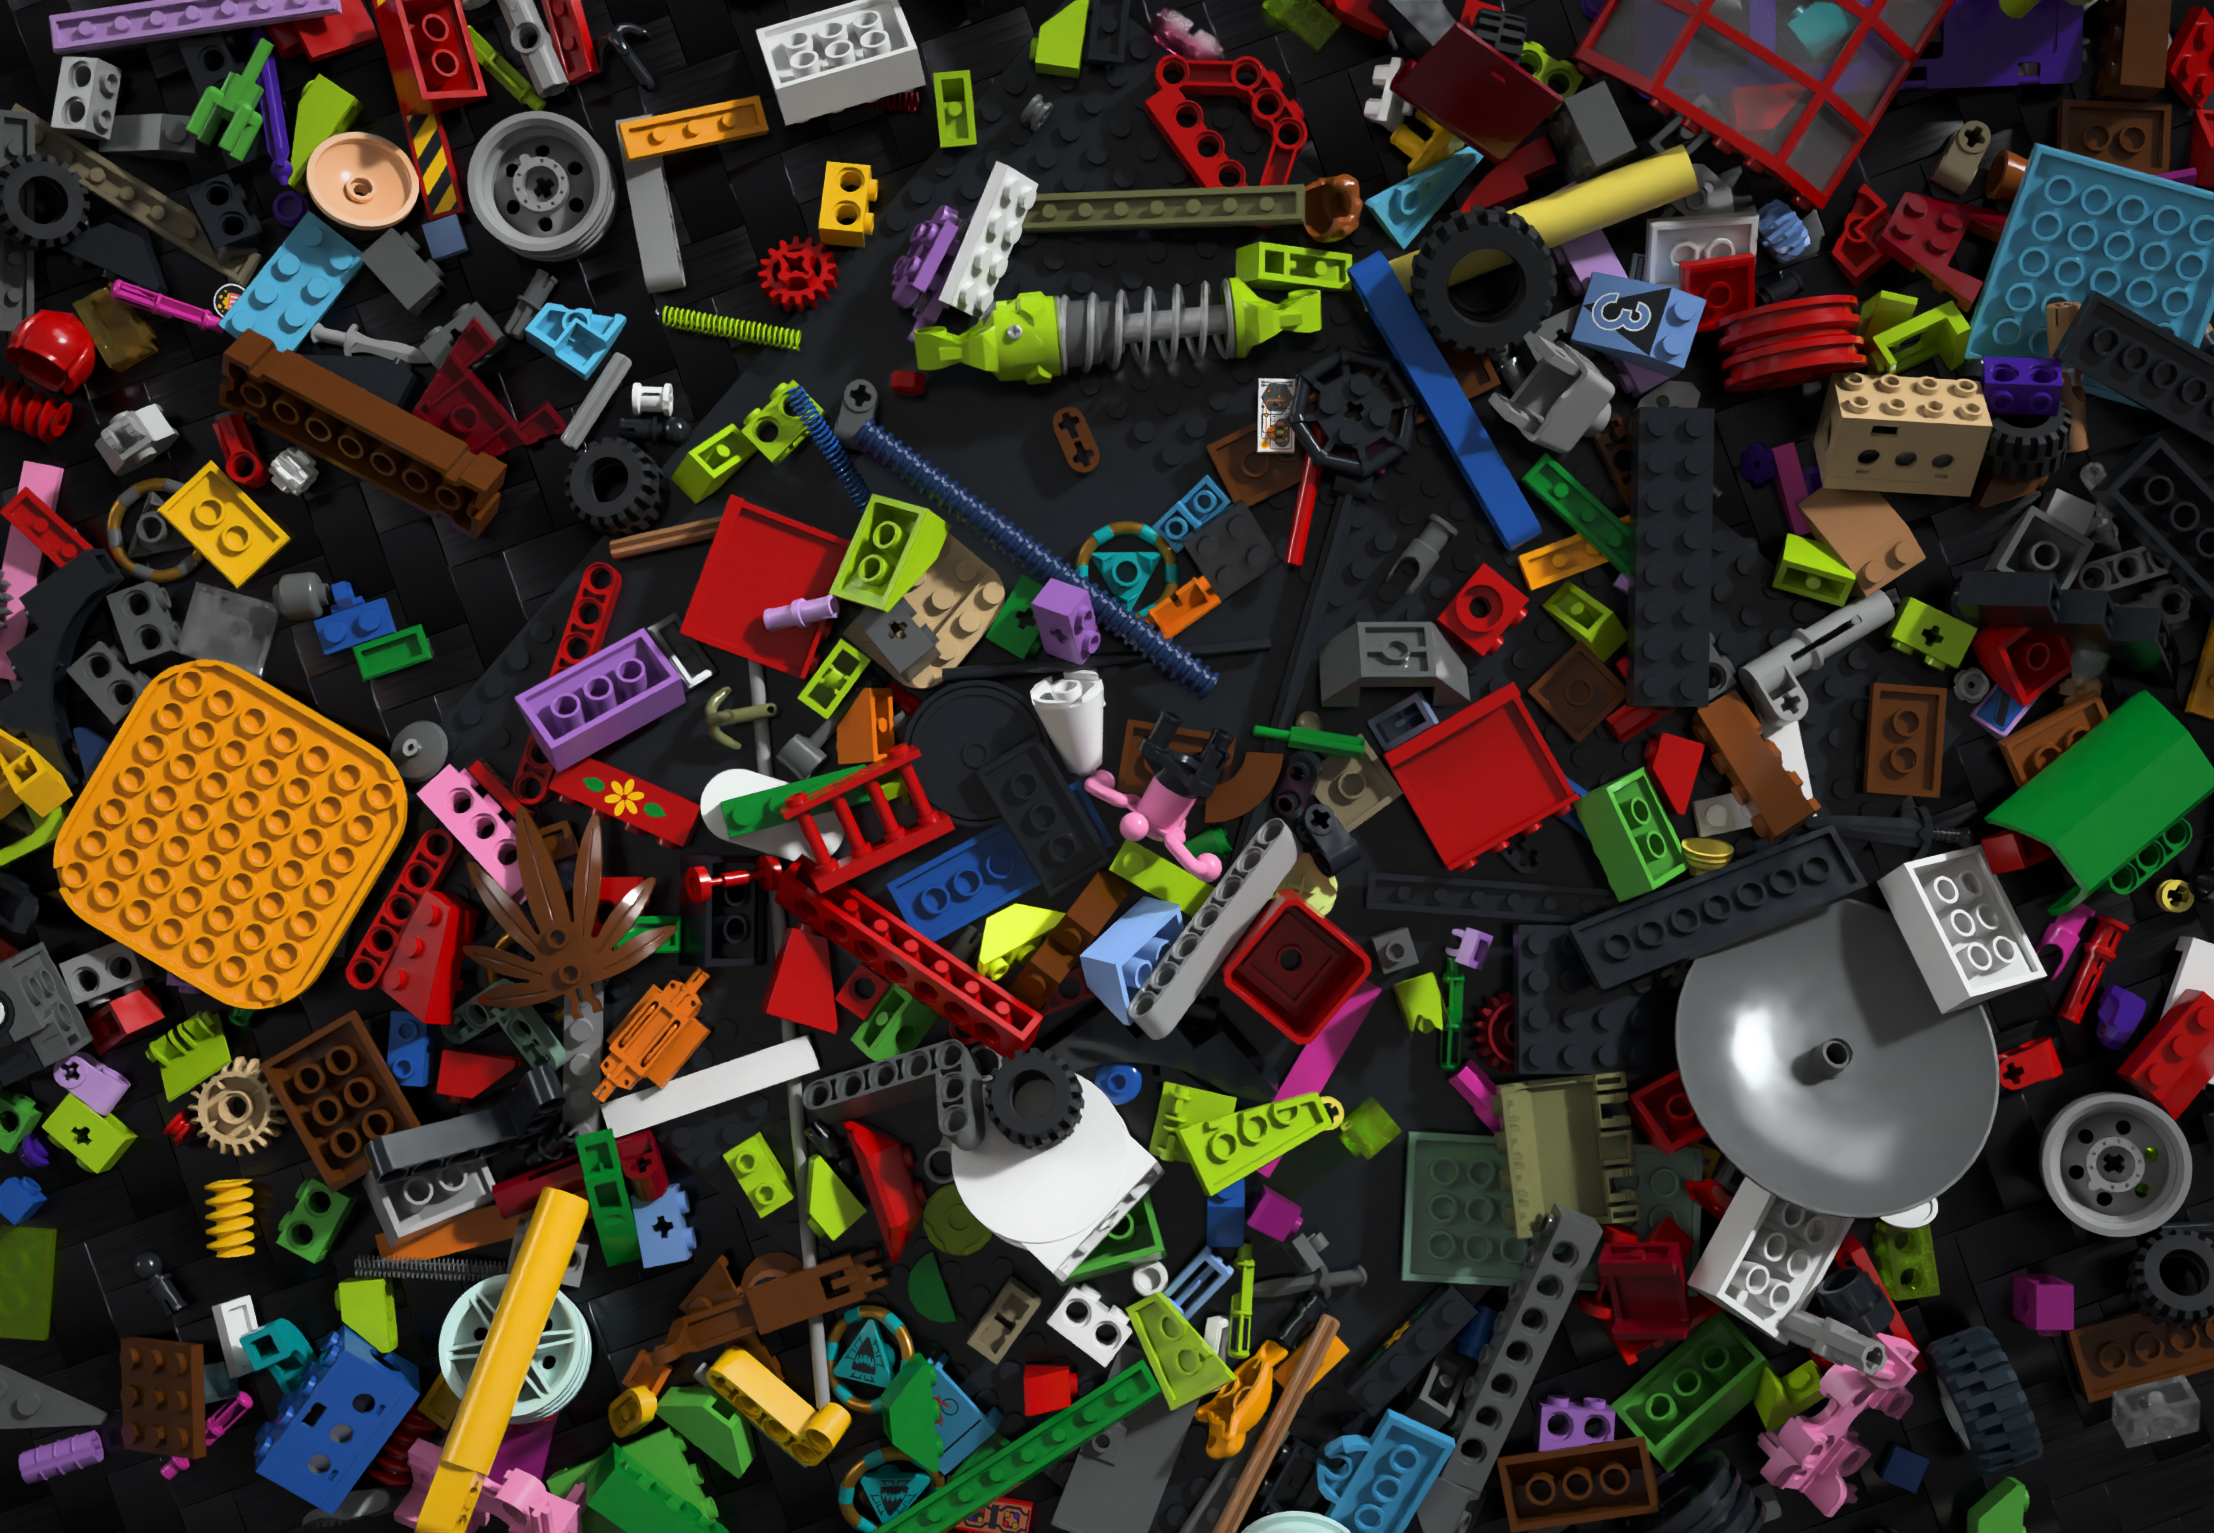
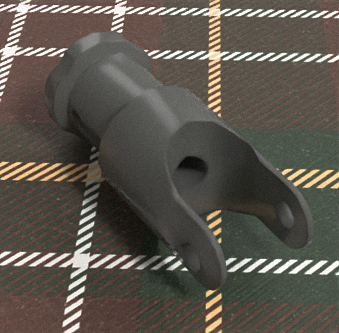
M1434 513L1429 517L1431 522L1418 539L1414 538L1386 578V582H1390L1399 569L1408 562L1419 563L1418 576L1407 590V597L1418 588L1440 558L1438 553L1451 536L1455 537L1458 533L1457 529Z

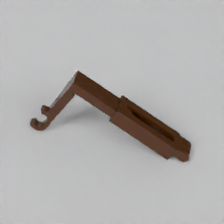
M878 1248L855 1256L853 1251L752 1286L745 1291V1295L676 1318L672 1322L665 1343L654 1347L655 1350L648 1353L653 1368L669 1363L679 1357L688 1356L756 1331L763 1335L865 1299L868 1295L867 1292L890 1283L887 1276L879 1277L875 1280L872 1278V1274L885 1270L883 1262L871 1266L867 1264V1260L880 1256ZM844 1271L845 1276L831 1280L834 1290L841 1289L825 1294L824 1286H822L820 1279Z

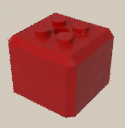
M1290 888L1277 890L1261 909L1221 963L1220 973L1226 987L1297 1045L1311 1044L1367 978L1371 973V960L1358 943ZM1291 949L1298 951L1301 955L1299 965L1293 969L1284 968L1280 963L1281 955Z

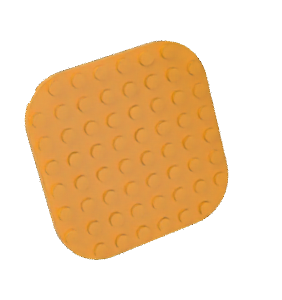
M208 659L174 665L155 677L141 693L63 823L56 839L53 856V867L56 868L61 887L59 891L67 905L82 920L225 1004L243 1009L275 1007L303 994L322 973L403 835L408 813L406 789L395 765L381 750L248 671L227 662Z

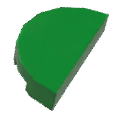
M932 1250L921 1256L911 1270L908 1281L909 1297L916 1310L928 1320L940 1323L957 1321V1317L934 1251Z

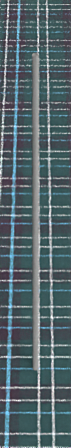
M748 660L752 706L766 704L763 665ZM768 718L754 720L758 773L773 778ZM776 856L781 865V857ZM777 890L769 892L775 960L785 928H787L786 910L774 902ZM781 1019L783 1043L796 1039V1023ZM801 1076L786 1082L803 1268L818 1264L815 1233L806 1224L810 1217L804 1211L808 1150L806 1135L802 1133L805 1129ZM823 1314L808 1319L816 1409H820L826 1403L831 1402Z

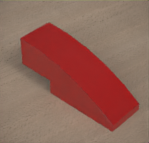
M1546 135L1523 146L1514 152L1509 160L1506 162L1502 161L1489 172L1471 192L1461 207L1462 213L1470 212L1471 206L1483 205L1485 210H1491L1493 206L1503 207L1524 198L1529 190L1526 181L1551 171L1557 163Z

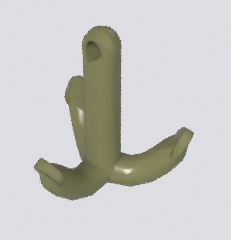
M727 686L714 693L706 702L704 709L705 722L708 734L713 741L729 749H740L742 744L723 733L720 726L771 718L777 714L778 708L773 703H766L732 710L725 709L717 712L719 705L732 691ZM769 707H773L774 712L769 713L767 709Z

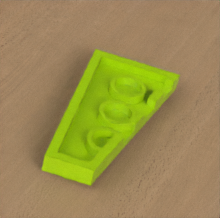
M1311 1091L1175 1128L1174 1130L1204 1194L1213 1196L1333 1124L1318 1092Z

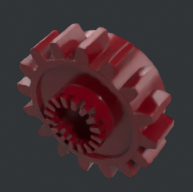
M1509 992L1499 993V1000L1495 997L1486 999L1488 1009L1477 1008L1476 1012L1482 1018L1480 1021L1471 1022V1026L1478 1029V1034L1472 1036L1471 1041L1480 1042L1481 1047L1475 1052L1477 1056L1488 1055L1485 1065L1488 1067L1498 1065L1499 1072L1509 1073L1510 1069L1514 1072V1040H1510L1508 1037L1509 1026L1511 1024L1514 1026L1513 995L1511 997Z

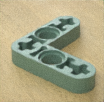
M502 978L495 981L452 1010V1013L456 1014L454 1026L440 1025L442 1033L450 1042L462 1044L498 1022L533 1069L544 1065H551L554 1071H556L566 1060L563 1046L532 1005L500 1008L478 1003L477 999L483 993L498 986L514 983L508 979ZM475 1005L480 1006L485 1011L487 1019L477 1013ZM464 1019L467 1025L461 1028L457 1023ZM519 1020L524 1021L529 1026L531 1034L526 1033L520 1027Z

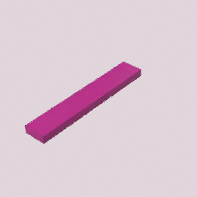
M1366 979L1362 982L1311 1044L1304 1045L1278 1088V1094L1272 1102L1311 1091L1320 1094L1382 991L1381 988ZM1283 1155L1256 1171L1269 1178Z

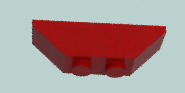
M855 1118L845 1121L843 1124L891 1262H897L900 1260L924 1210L923 1203L928 1202L922 1182H915L911 1172V1168L916 1167L909 1146L903 1148L900 1139Z

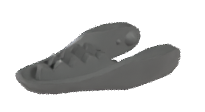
M372 1487L366 1490H353L347 1494L333 1515L316 1507L303 1518L302 1526L316 1524L317 1527L336 1526L337 1523L338 1525H343L345 1522L352 1523L355 1520L362 1519L363 1516L376 1517L393 1513L409 1493L411 1487Z

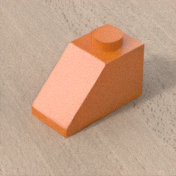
M864 688L836 728V749L839 765L874 763L887 757L886 751L895 746V736L892 728L894 726L892 720V688Z

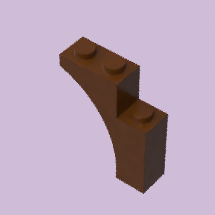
M1105 866L1101 867L1007 989V992L1038 1012L1132 887Z

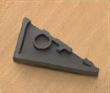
M0 1364V1429L101 1425L110 1414Z

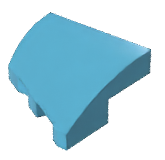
M546 303L525 328L526 339L528 343L586 381L617 339L626 323V317L616 313L615 317L592 314L591 309L578 308L570 310L563 305Z

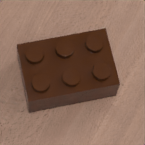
M2100 0L2097 15L2098 19L2102 20L2101 33L2096 38L2094 48L2095 55H2099L2098 69L2094 71L2091 84L2092 90L2096 91L2095 100L2146 102L2164 89L2172 0Z

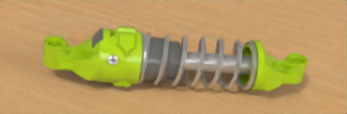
M1239 277L1228 278V280L1224 279L1221 282V305H1213L1210 285L1206 281L1201 284V307L1186 308L1182 288L1176 283L1172 293V310L1158 311L1154 291L1148 286L1144 293V312L1130 314L1126 293L1122 289L1116 294V303L1114 301L1099 302L1098 296L1094 292L1089 294L1088 300L1070 301L1069 297L1065 294L1061 298L1057 295L1053 298V296H1045L1041 291L1019 293L1017 298L1013 300L991 302L977 324L959 336L947 332V328L942 326L923 327L913 332L918 369L937 370L962 362L969 366L989 371L1000 382L1025 380L1029 385L1049 383L1054 376H1061V373L1065 375L1070 367H1080L1083 372L1088 373L1092 365H1100L1104 360H1106L1112 370H1116L1120 364L1121 355L1125 351L1126 343H1130L1133 357L1140 367H1144L1147 364L1150 341L1156 340L1158 341L1164 361L1172 365L1177 356L1179 338H1185L1190 355L1196 362H1200L1205 354L1207 335H1213L1216 348L1224 359L1229 357L1232 359L1234 357L1245 358L1254 345L1266 341L1282 330L1295 333H1311L1321 330L1323 323L1321 291L1315 289L1292 291L1288 293L1287 299L1275 304L1259 298ZM1220 334H1224L1226 351L1224 349ZM1200 336L1197 353L1192 337ZM1167 339H1171L1170 356L1165 344ZM1137 342H1143L1142 357Z

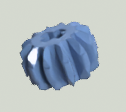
M1775 199L1757 211L1759 215L1757 239L1764 247L1765 252L1767 251L1773 259L1785 264L1797 258L1811 244L1808 230L1802 224L1803 221L1797 217L1796 212H1793L1788 204Z

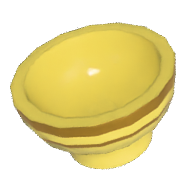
M1689 837L1681 842L1685 858L1691 866L1689 873L1694 877L1723 868L1730 862L1734 854L1732 845L1715 838Z

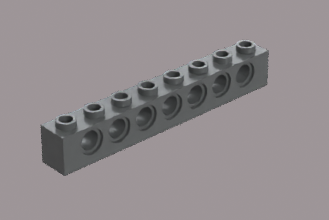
M1554 1203L1550 1213L1547 1212L1540 1222V1235L1535 1246H1530L1526 1252L1523 1272L1519 1279L1516 1278L1512 1282L1508 1295L1510 1300L1504 1312L1500 1311L1494 1322V1334L1490 1343L1482 1347L1474 1377L1470 1376L1467 1379L1463 1390V1401L1459 1409H1454L1448 1422L1449 1431L1447 1435L1454 1438L1455 1448L1439 1475L1443 1479L1480 1493L1603 1233L1595 1218ZM1562 1243L1568 1244L1562 1253H1552L1557 1245ZM1552 1277L1551 1282L1546 1286H1537L1542 1278ZM1531 1309L1537 1310L1533 1317L1522 1319L1526 1311ZM1512 1343H1522L1517 1350L1507 1351V1348ZM1507 1375L1501 1383H1492L1496 1376ZM1482 1408H1491L1490 1412L1486 1415H1477L1478 1411ZM1476 1440L1473 1446L1468 1448L1462 1447L1466 1441Z

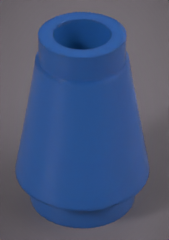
M1477 1304L1475 1308L1478 1313L1464 1326L1456 1339V1342H1458L1456 1351L1476 1360L1479 1358L1482 1347L1490 1343L1494 1334L1495 1318L1498 1313L1480 1304Z

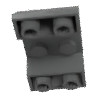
M1356 622L1318 647L1322 707L1359 706L1361 687H1431L1433 706H1470L1465 648L1432 622Z

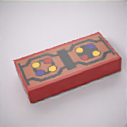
M477 760L469 768L471 775L515 819L519 806H524L531 817L536 814L529 804L518 801L514 795L513 788L486 761Z
M1001 1497L955 1526V1529L975 1533H1028L1033 1502Z

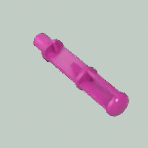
M120 279L116 280L111 287L110 296L114 301L117 300L167 318L175 316L198 324L199 329L202 331L210 329L223 334L224 329L218 325L222 318L214 316L210 310L195 307L166 297L161 293L158 294L123 282Z
M242 1390L236 1391L217 1412L205 1421L206 1445L211 1446L253 1406V1400L248 1393ZM236 1398L237 1400L234 1401V1402L216 1419L215 1417H216L232 1400H234V1399ZM243 1407H245V1409L236 1418H234L225 1428H223V1426L234 1415H236ZM171 1456V1460L160 1469V1472L166 1479L171 1480L180 1470L185 1471L190 1467L189 1459Z

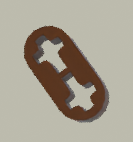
M1074 407L1061 408L1053 418V429L1066 461L1075 473L1081 475L1090 474L1098 467L1100 455L1088 424L1078 409ZM1065 415H1069L1072 420L1076 418L1079 420V423L1075 425L1078 437L1074 439L1071 438L1067 429L1060 430L1059 428L1063 424V417ZM1081 443L1086 453H1093L1094 456L1089 459V466L1084 467L1081 462L1075 464L1073 461L1077 457L1075 444Z

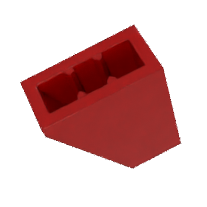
M798 923L796 928H785L759 1012L826 1033L836 1034L838 1025L827 938L818 936L816 929L802 923Z

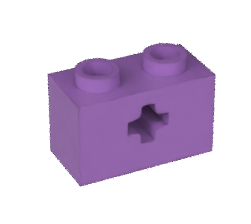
M1050 578L1031 603L1045 653L1082 666L1090 654L1098 649L1101 641L1089 592Z

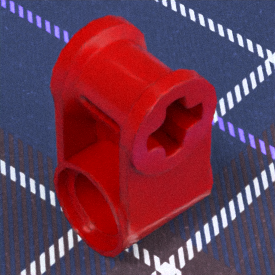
M2051 1037L2034 1039L2021 1044L2017 1048L1998 1054L1999 1087L2017 1090L2036 1082L2055 1078L2063 1073ZM2007 1066H2010V1067H2011V1071H2009L2008 1073H2006V1072L2008 1071V1067H2007Z

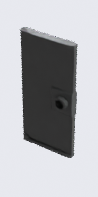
M1125 1342L1116 1354L1106 1382L1142 1359L1147 1361L1153 1372L1144 1349ZM1164 1394L1082 1445L1079 1448L1051 1524L1071 1533H1148L1200 1398L1177 1410L1171 1411Z

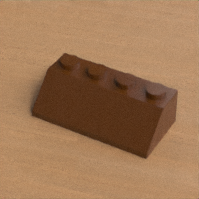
M1645 1436L1497 1457L1511 1533L1659 1512L1660 1499Z

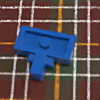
M346 581L331 585L336 604L330 606L332 615L314 620L326 656L351 649L354 646L397 631L385 598L365 603L363 596H354L350 582Z

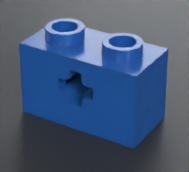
M403 1008L391 1011L387 1066L398 1085L424 1087L433 1083L437 1024L423 1023L407 1009Z

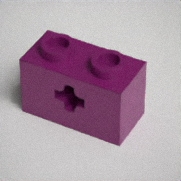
M2013 1274V1318L2026 1324L2027 1329L2037 1330V1334L2042 1336H2060L2061 1330H2074V1285L2050 1274Z

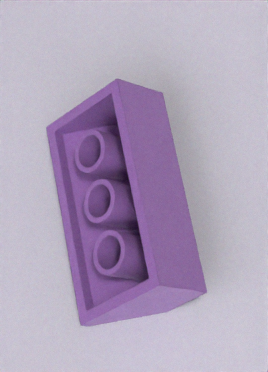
M644 628L514 697L539 748L557 773L686 703L682 678Z

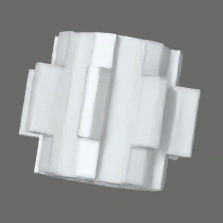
M291 447L282 451L272 461L268 469L273 475L271 481L281 491H285L287 494L292 492L296 496L305 492L315 482L319 474L314 468L317 463L305 451L300 449L296 451Z

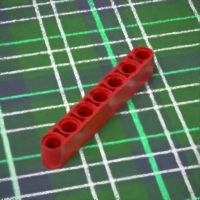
M596 562L585 570L549 678L601 650L622 587L621 574L612 566L603 562ZM601 571H608L611 575L609 586L602 590L597 589L595 586L596 575ZM596 605L599 609L598 620L593 624H586L583 619V612L588 606ZM582 639L587 643L588 651L583 658L575 659L571 652L572 646L576 641ZM532 732L530 733L514 780L513 792L518 801L524 804L540 805L548 801L553 793V790L548 789L556 770L550 761L543 764L538 760L537 750L539 746ZM535 778L540 782L541 792L536 798L532 799L526 794L525 786L530 779Z

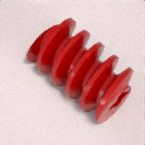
M3 375L0 376V423L6 426H13L15 430L20 432L26 431L27 435L32 437L39 436L42 441L47 443L53 442L60 437L71 418L72 404L64 402L59 408V398L52 396L46 401V394L40 390L32 397V387L25 385L19 390V382L13 379L5 386V379Z
M412 1405L398 1427L390 1435L393 1437L392 1441L387 1440L382 1446L386 1450V1454L377 1453L374 1457V1460L380 1464V1467L369 1466L366 1470L369 1475L388 1486L404 1488L413 1482L411 1467L407 1464L409 1460L408 1451L417 1438L431 1442L433 1439L431 1431L438 1428L435 1422L417 1410V1406Z

